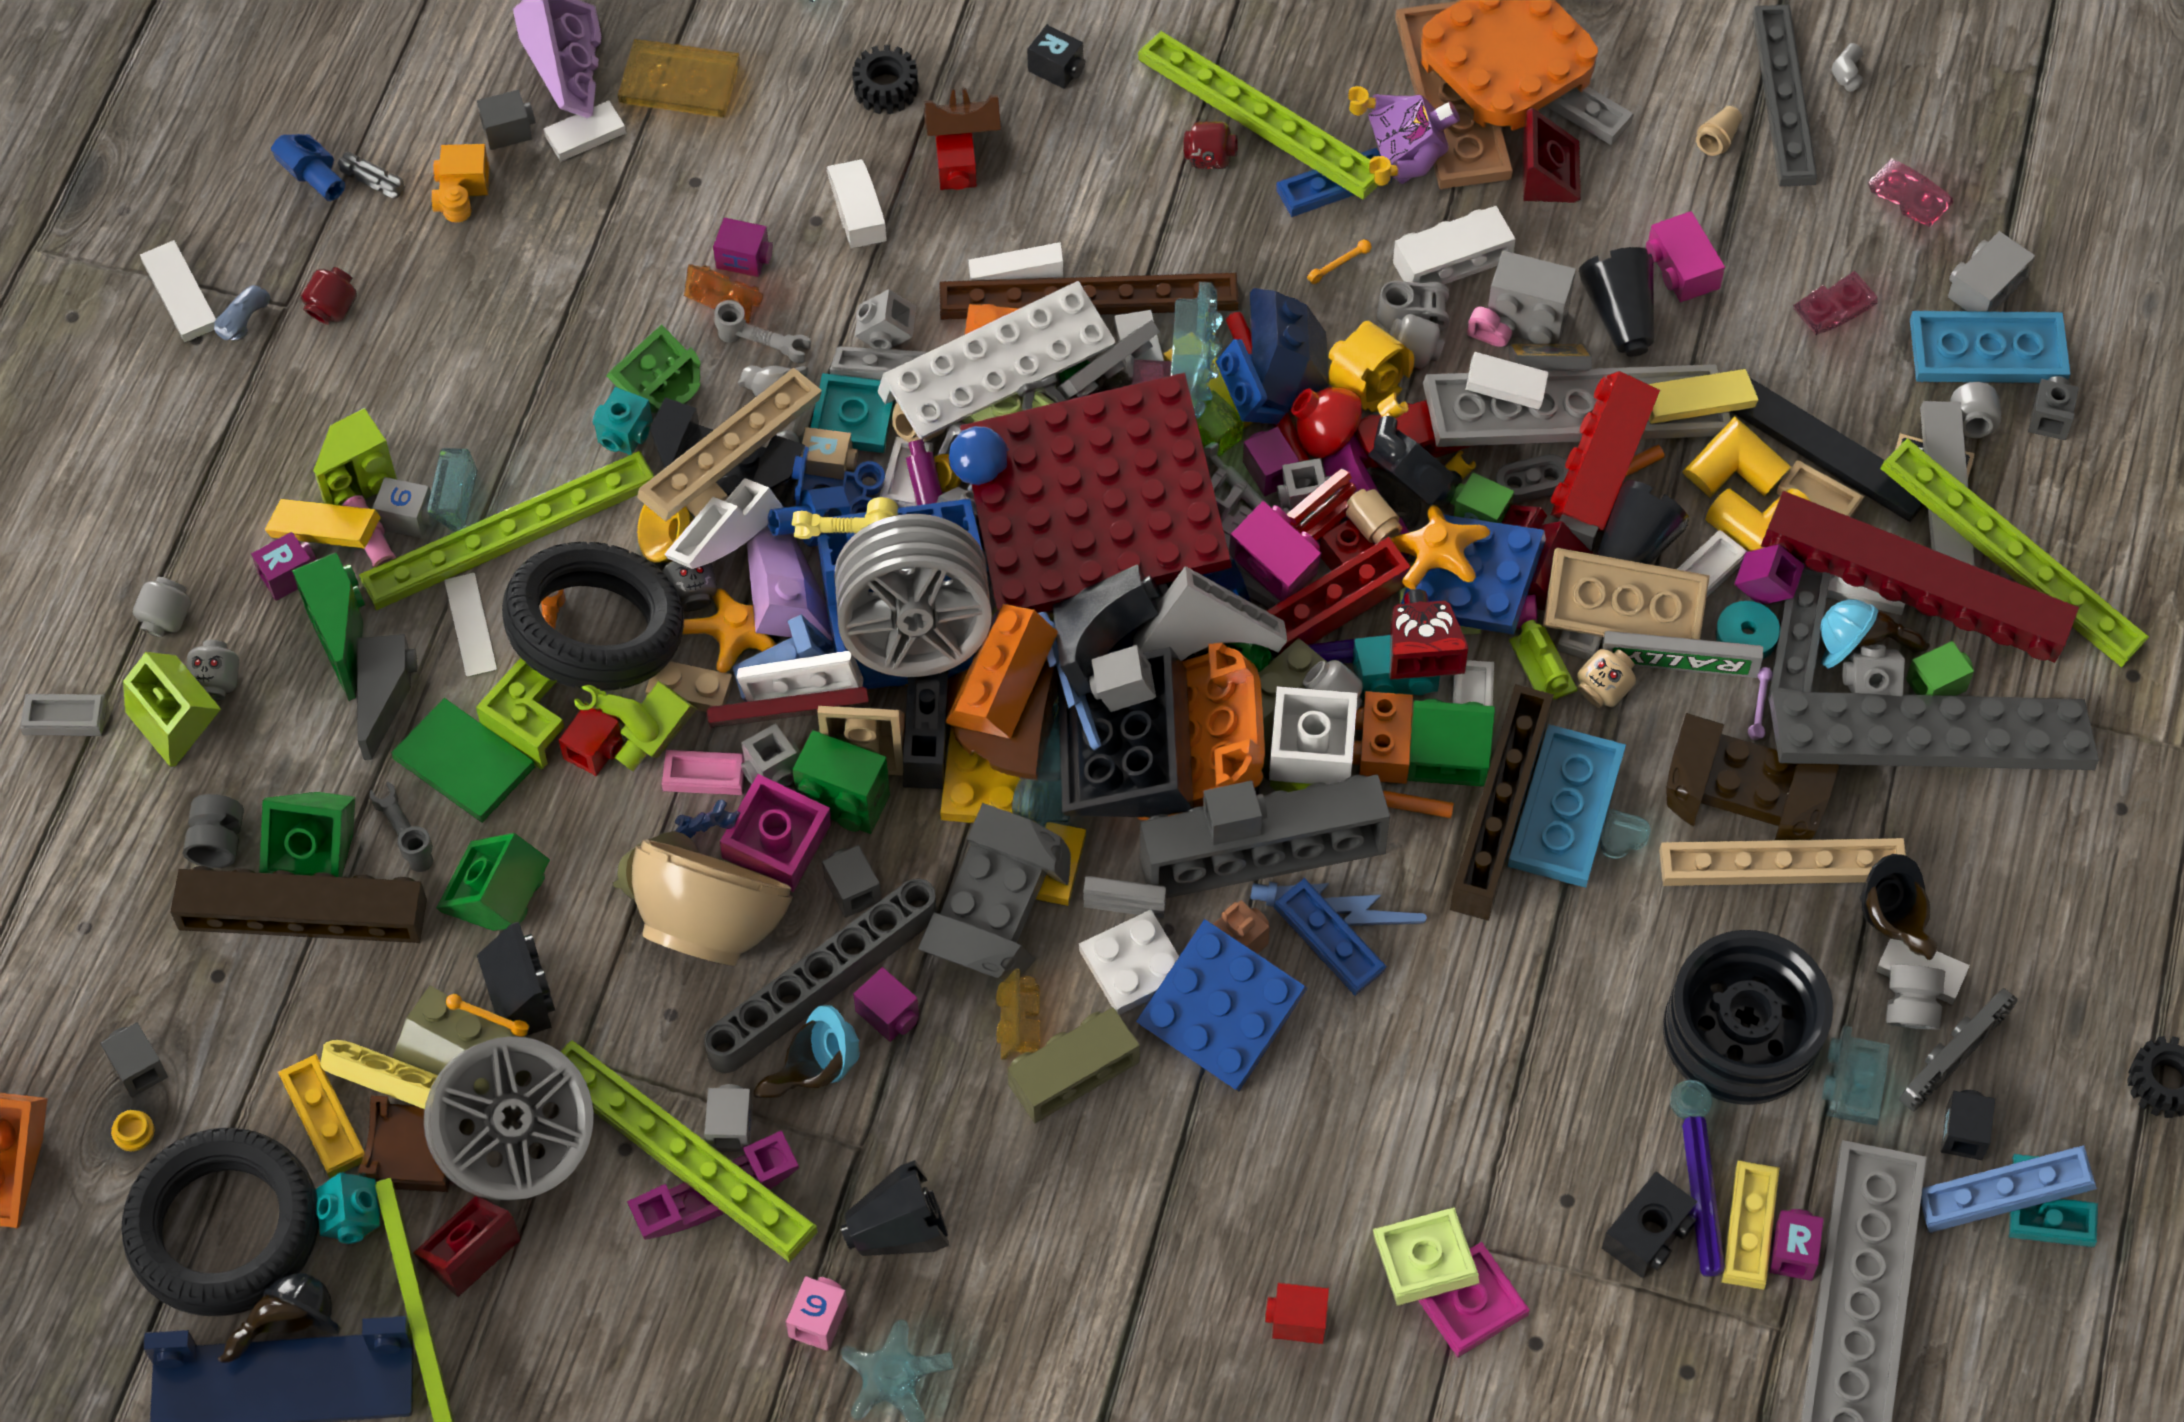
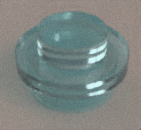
M1686 1080L1678 1083L1673 1088L1670 1095V1106L1673 1112L1684 1120L1687 1117H1705L1711 1109L1712 1096L1703 1083L1697 1080Z

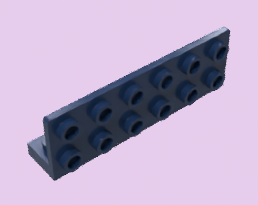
M406 1316L362 1319V1335L251 1342L240 1358L229 1363H221L217 1358L224 1353L226 1344L196 1345L188 1330L151 1332L144 1335V1351L153 1364L150 1422H334L409 1417L413 1413L414 1340Z

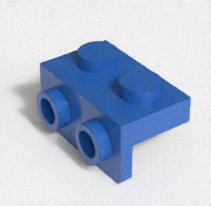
M1234 339L1216 360V364L1241 420L1244 422L1278 424L1286 415L1285 412L1264 404L1267 400V394L1253 365L1252 354H1248L1242 340Z

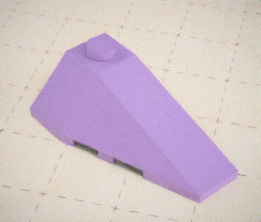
M523 0L513 8L521 43L559 108L589 118L593 115L596 84L592 79L593 71L598 67L599 61L595 57L596 47L601 43V31L595 6L580 0Z
M768 525L765 526L747 542L755 632L792 637L788 620L802 614L831 641L826 599L794 535L774 536L771 534Z

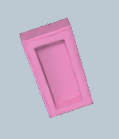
M666 750L662 789L668 792L742 795L745 774L741 764L745 762L744 755L742 753Z

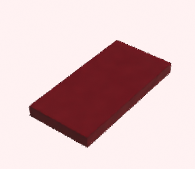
M857 687L712 706L707 709L708 723L711 728L816 715L818 714V706L868 708L867 688Z

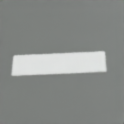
M475 573L445 579L466 676L496 670V662Z

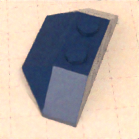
M1253 288L1250 292L1252 362L1267 394V400L1264 404L1288 413L1291 411L1295 399L1304 390L1311 389L1316 393L1327 389L1329 386L1326 331L1306 304L1276 291Z

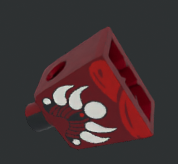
M1421 589L1407 592L1404 596L1405 604L1395 605L1392 612L1390 680L1465 674L1468 645L1450 603L1446 601L1429 602L1426 591Z

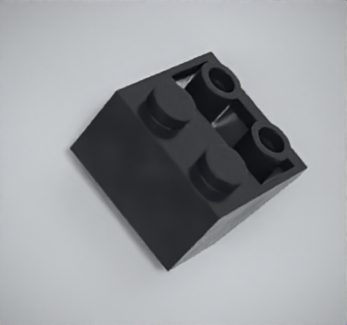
M513 923L477 954V958L495 1014L511 1021L521 1020L529 1025L527 1035L552 1028L548 1013L555 1011L544 970L541 967L532 934L524 936L520 923Z

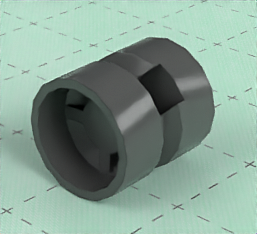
M205 794L193 798L188 819L190 828L186 832L182 852L184 858L191 863L209 868H224L234 864L239 843L237 834L241 830L244 814L243 805L235 799L219 794Z

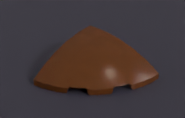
M1046 658L1011 739L952 726L955 739L970 756L973 753H977L987 759L993 770L1019 778L1037 780L1054 723L1052 708L1058 691L1057 666L1050 667ZM968 670L948 678L946 718Z

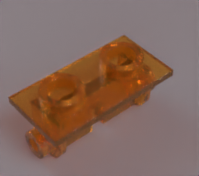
M692 264L688 265L684 291L685 297L713 309L723 301H736L744 308L746 323H750L753 306L759 307L763 300V293L759 292L758 287H751L737 280L735 282L729 281L730 277L711 270L707 265L702 267Z

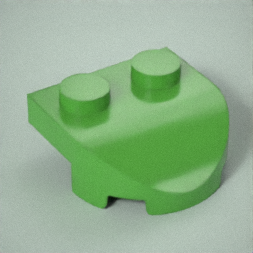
M661 324L611 369L606 376L617 388L648 399L651 413H658L665 397L686 404L693 398L701 384V363L692 347L686 350Z

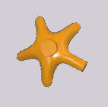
M1432 505L1428 509V525L1417 531L1391 538L1400 552L1417 557L1415 563L1402 580L1407 588L1415 590L1429 570L1436 568L1451 571L1467 583L1473 582L1476 578V573L1466 559L1464 549L1469 544L1489 536L1490 530L1483 525L1449 523L1444 518L1441 509L1438 506Z
M718 588L713 596L717 607L716 614L706 618L684 619L682 635L705 633L712 635L717 640L720 652L716 667L720 673L728 672L739 655L748 648L758 649L763 652L777 645L768 634L755 632L753 605H745L735 601L722 588Z

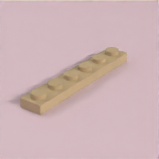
M792 368L640 487L637 498L664 521L669 520L819 401L822 390L798 370Z
M1904 838L1663 842L1659 850L1663 886L1866 882L1873 865L1883 857L1891 854L1906 855Z

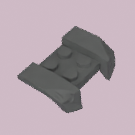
M982 803L967 837L968 842L971 844L941 913H933L918 949L996 978L1015 981L1036 960L1022 945L1017 943L1046 875L1068 886L1071 852L1059 835L1036 822Z

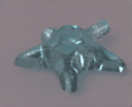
M904 1319L897 1320L893 1324L886 1343L881 1350L868 1353L846 1345L841 1349V1356L857 1370L863 1380L860 1394L851 1410L852 1418L859 1421L876 1404L887 1401L892 1403L909 1422H924L925 1416L918 1403L915 1387L917 1382L927 1374L954 1369L951 1352L926 1357L911 1355L907 1346L909 1327Z

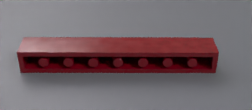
M1783 491L1760 545L1766 548L1780 544L1813 571L1827 572L1842 578L1845 583L1854 587H1865L1879 593L1886 600L1900 601L1915 607L1924 615L1938 616L1953 622L1956 627L1962 630L1975 631L1988 636L1997 644L2011 645L2026 651L2031 657L2038 660L2056 662L2066 645L2079 610L2077 606L1786 491Z

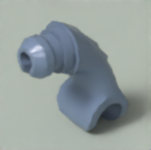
M255 285L243 290L215 320L214 330L217 335L224 340L243 339L247 335L248 329L246 326L252 313L269 304V293Z

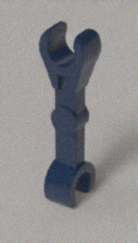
M718 800L709 813L701 812L695 818L683 814L679 815L675 820V823L678 825L675 831L683 833L691 839L696 832H706L710 827L716 825L725 829H731L735 826L740 812L735 811L731 813L724 810L727 802Z

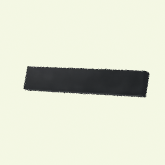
M1752 378L1750 380L1759 399L1754 408L1730 411L1908 522H1911L1924 506L1923 503L1880 469L1885 461L1884 459Z

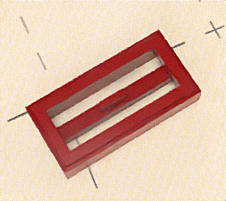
M1340 469L1287 513L1291 520L1290 525L1300 534L1305 531L1317 541L1343 519L1349 507L1347 502L1355 494L1354 492L1357 491L1355 484L1349 482L1352 478L1350 472ZM1341 488L1340 491H1338L1333 497H1331L1327 502H1325V500H1327L1332 494H1334L1338 489ZM1312 511H1314V513H1312L1308 518H1306L1302 523H1300V521H1302L1306 516H1308Z

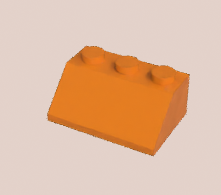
M1002 604L991 619L988 635L975 654L945 722L952 726L1011 739L1058 631L1035 610Z

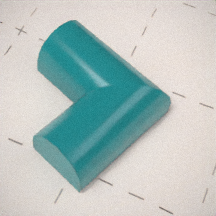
M2013 1154L2012 1164L2038 1158L2039 1156ZM2057 1199L2011 1211L2009 1238L2094 1248L2097 1243L2098 1203Z

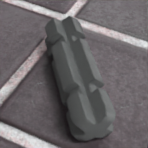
M345 152L338 161L341 172L351 177L356 175V180L378 191L383 189V193L391 198H398L405 189L402 178L392 173L388 176V171L365 159L359 161L360 157L351 152Z

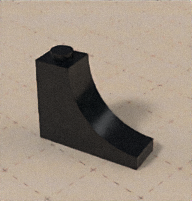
M1138 564L1083 589L1076 596L1052 605L1055 629L1058 631L1057 644L1060 666L1078 697L1092 691L1089 677L1094 675L1092 659L1107 655L1113 646L1130 631L1158 615L1156 599L1160 597L1159 589L1151 575L1145 577Z

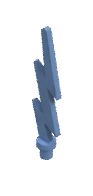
M1046 612L1038 613L1053 628H1055V622L1050 621L1049 616ZM1055 638L1047 656L1049 666H1057L1068 708L1075 705L1090 747L1096 750L1101 746L1086 695L1078 697L1062 671L1058 644Z
M1269 882L1268 886L1253 883L1250 899L1265 901L1266 906L1273 907L1274 902L1295 885L1277 886L1278 883ZM1329 883L1311 885L1321 894L1328 887ZM1381 895L1324 898L1338 914L1350 913L1344 919L1349 926L1423 924L1427 919V916L1423 913L1368 910Z

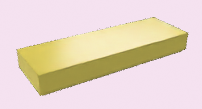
M1746 369L1653 383L1649 385L1659 389L1660 392L1649 421L1651 424L1754 408L1759 399Z
M1737 1161L1722 1283L1762 1290L1766 1286L1779 1167Z

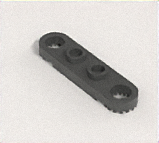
M2003 988L1972 1020L1968 1016L1964 1017L1951 1033L1954 1038L1946 1046L1939 1043L1930 1052L1925 1060V1063L1928 1065L1908 1085L1899 1101L1912 1112L1917 1110L1928 1099L1925 1095H1931L1933 1090H1937L1988 1037L1990 1031L1999 1026L2002 1020L2004 1021L2006 1016L2003 1014L2009 1015L2010 1010L2015 1007L2018 998Z

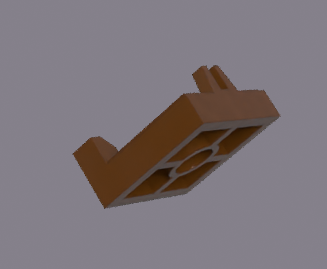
M962 88L963 103H956L955 89H951L950 100L947 105H937L932 100L924 101L927 136L1001 130L998 95H990L986 101L970 102L966 88Z
M371 1095L368 1141L359 1167L360 1176L375 1179L376 1182L391 1178L397 1190L448 1192L450 1179L438 1167L427 1145L424 1131L425 1109L415 1105L390 1104L388 1096Z

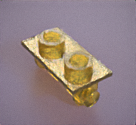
M1018 968L1004 982L999 984L996 994L997 1005L1001 1006V1020L996 1032L997 1043L1001 1044V1060H1005L1014 1050L1019 1051V1055L1026 1052L1034 1053L1040 1049V1021L1025 1019V1015L1037 1017L1040 1014V986L1036 984L1034 977L1024 976L1020 978V969Z

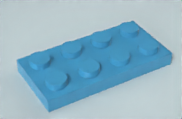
M1912 311L1910 327L1916 382L2040 383L2041 379L2048 380L2054 376L2064 377L2068 380L2070 378L2063 312Z
M1548 724L1509 857L1508 867L1587 887L1626 744Z

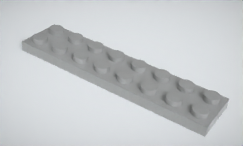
M1716 364L1595 368L1589 371L1543 370L1548 372L1543 403L1539 410L1465 390L1469 373L1426 374L1423 387L1437 447L1580 442L1583 436L1579 432L1580 426L1587 413H1592L1597 401L1594 398V392L1603 377L1621 371L1644 383L1653 384L1716 374L1718 369ZM1729 412L1655 424H1651L1648 419L1641 439L1713 437L1731 421Z
M1845 1140L1841 1142L1801 1422H1892L1926 1156Z

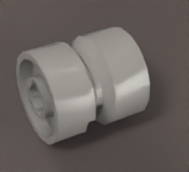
M1892 965L1889 989L1895 993V998L1887 1002L1886 1024L1913 1029L1939 1030L1942 1006L1936 1002V997L1944 993L1945 971L1923 966Z

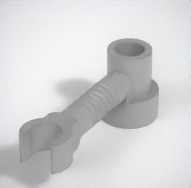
M733 300L723 301L716 306L714 323L718 329V336L722 341L731 343L742 337L778 349L795 363H804L805 354L794 348L803 347L810 349L811 340L807 336L800 334L783 336L748 324L744 319V308L740 303Z

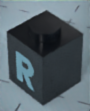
M1047 24L1027 48L1028 72L1063 89L1067 87L1073 78L1077 79L1084 70L1086 60L1083 58V42Z
M1953 1090L1946 1106L1940 1153L1983 1160L1991 1142L1995 1098L1986 1097L1975 1090Z

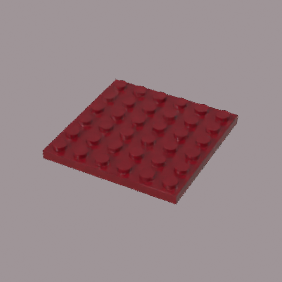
M1185 372L960 425L961 431L973 426L991 428L1003 438L1009 448L1005 470L990 482L981 485L972 484L997 610L1002 604L1032 609L1037 613L1053 610V604L1076 596L1083 589L1137 564L1145 577L1150 575L1153 577L1156 585L1175 581L1185 566L1200 575L1232 568Z

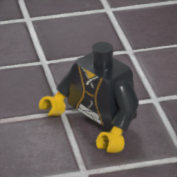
M1394 392L1377 406L1382 417L1379 419L1374 448L1368 456L1420 501L1428 505H1432L1434 502L1440 506L1447 505L1452 501L1457 486L1476 467V463L1472 461L1468 465L1462 459L1463 451H1459L1444 466L1416 441L1399 431L1396 419L1408 411V405L1405 401L1398 404L1396 393Z

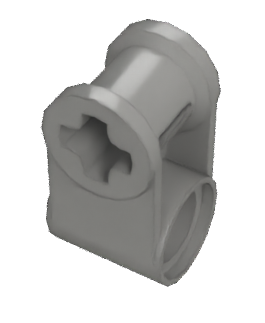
M1390 281L1381 289L1377 319L1382 326L1391 329L1396 318L1401 320L1407 314H1413L1430 321V316H1433V321L1431 322L1436 323L1440 331H1442L1449 325V315L1446 312L1449 289L1447 286L1437 282Z

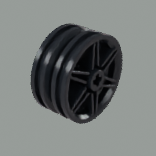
M1736 930L1714 936L1699 945L1687 957L1679 971L1663 1018V1035L1667 1051L1682 1076L1708 1096L1724 1102L1741 1105L1762 1104L1777 1100L1796 1089L1805 1080L1814 1066L1832 1024L1833 1000L1831 990L1824 973L1812 957L1799 946L1783 937L1758 930ZM1752 979H1761L1765 982L1766 985L1760 982L1752 981ZM1714 984H1722L1723 993H1713L1710 987ZM1785 1007L1789 1008L1793 1012L1794 1018L1790 1020L1785 1019L1782 1016V1009ZM1741 1022H1742V1023L1747 1024L1748 1026H1747V1027H1744V1026H1742V1025H1740V1024H1741ZM1698 1025L1703 1026V1027H1705V1028H1707V1029H1710V1030H1709V1031L1701 1030ZM1733 1048L1738 1050V1062L1727 1057V1054ZM1769 1051H1772V1052H1775V1053H1779V1054H1781V1055H1780V1056H1774V1055H1772Z

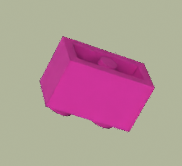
M1692 211L1651 225L1649 240L1646 242L1648 255L1652 254L1654 263L1656 262L1662 271L1665 286L1669 291H1674L1680 303L1720 289L1725 266Z

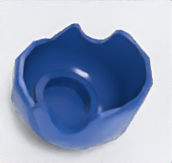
M973 426L962 430L951 443L949 451L950 467L963 482L981 485L992 481L999 473L1006 469L1007 451H1009V448L1003 438L991 428Z

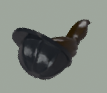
M1891 854L1885 856L1873 865L1863 887L1860 900L1862 902L1861 908L1864 918L1872 927L1890 939L1903 941L1915 955L1925 956L1927 960H1932L1937 951V943L1924 933V929L1930 920V902L1925 892L1923 875L1917 863L1906 855Z
M306 1273L287 1275L279 1279L269 1289L264 1290L262 1294L264 1298L252 1309L246 1322H243L241 1327L229 1336L224 1353L217 1358L221 1363H229L240 1358L252 1340L260 1333H293L313 1326L330 1334L338 1335L341 1327L330 1319L332 1301L326 1286L320 1280Z

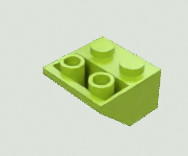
M365 408L330 425L313 470L324 504L342 506L347 499L357 495L367 499L379 493L385 477L397 479L386 439Z
M145 652L123 680L125 713L170 767H175L221 710L176 655Z

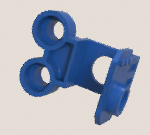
M805 447L803 457H795L792 479L799 480L798 486L795 488L796 506H801L800 498L803 490H811L819 485L827 487L843 486L850 504V514L867 512V504L872 498L866 495H875L884 486L885 472L878 463L873 461L859 464L854 473L845 471L844 479L840 480L806 474L809 447ZM866 477H871L876 483L872 486H867L863 484L862 480ZM829 509L825 512L826 515H829Z

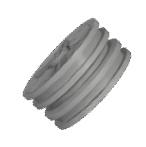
M897 515L881 519L861 529L841 550L836 561L834 576L838 628L845 647L862 664L878 672L893 676H929L947 671L963 663L985 641L992 619L986 561L980 545L964 528L949 520L932 515ZM945 575L952 578L950 581H943Z
M495 1038L461 1052L438 1074L428 1093L425 1104V1137L434 1161L441 1171L458 1187L487 1199H524L540 1195L556 1187L579 1165L585 1155L592 1135L593 1104L583 1076L576 1066L559 1050L531 1038ZM521 1070H526L531 1075V1082L525 1087H520L515 1082V1075ZM479 1078H483L489 1083V1089L484 1095L477 1094L473 1089L474 1082ZM552 1102L558 1106L559 1113L555 1118L548 1119L543 1115L542 1109L546 1103ZM505 1107L508 1111H512L515 1108L519 1111L520 1115L516 1118L519 1126L516 1129L513 1126L505 1128L501 1124L505 1119V1115L502 1112ZM463 1119H470L475 1125V1129L470 1135H464L459 1130V1124ZM537 1142L544 1147L545 1152L540 1159H533L528 1154V1148L532 1143ZM497 1151L502 1155L501 1165L498 1167L489 1166L486 1161L489 1152Z

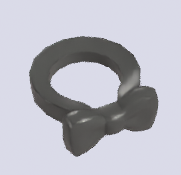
M1051 376L1041 381L1022 385L1018 389V395L1024 397L1022 410L1032 409L1034 392L1043 391L1054 399L1056 403L1066 401L1062 394L1053 387L1057 383L1056 377Z

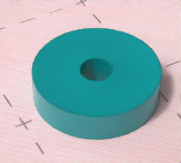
M1739 601L1729 605L1722 611L1718 618L1715 637L1718 642L1763 646V659L1772 654L1777 646L1780 624L1776 615L1768 607L1754 601ZM1749 629L1753 634H1745L1742 630Z

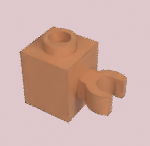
M1242 900L1230 905L1222 912V917L1213 923V925L1257 954L1269 944L1270 926L1267 918L1257 908L1251 909Z

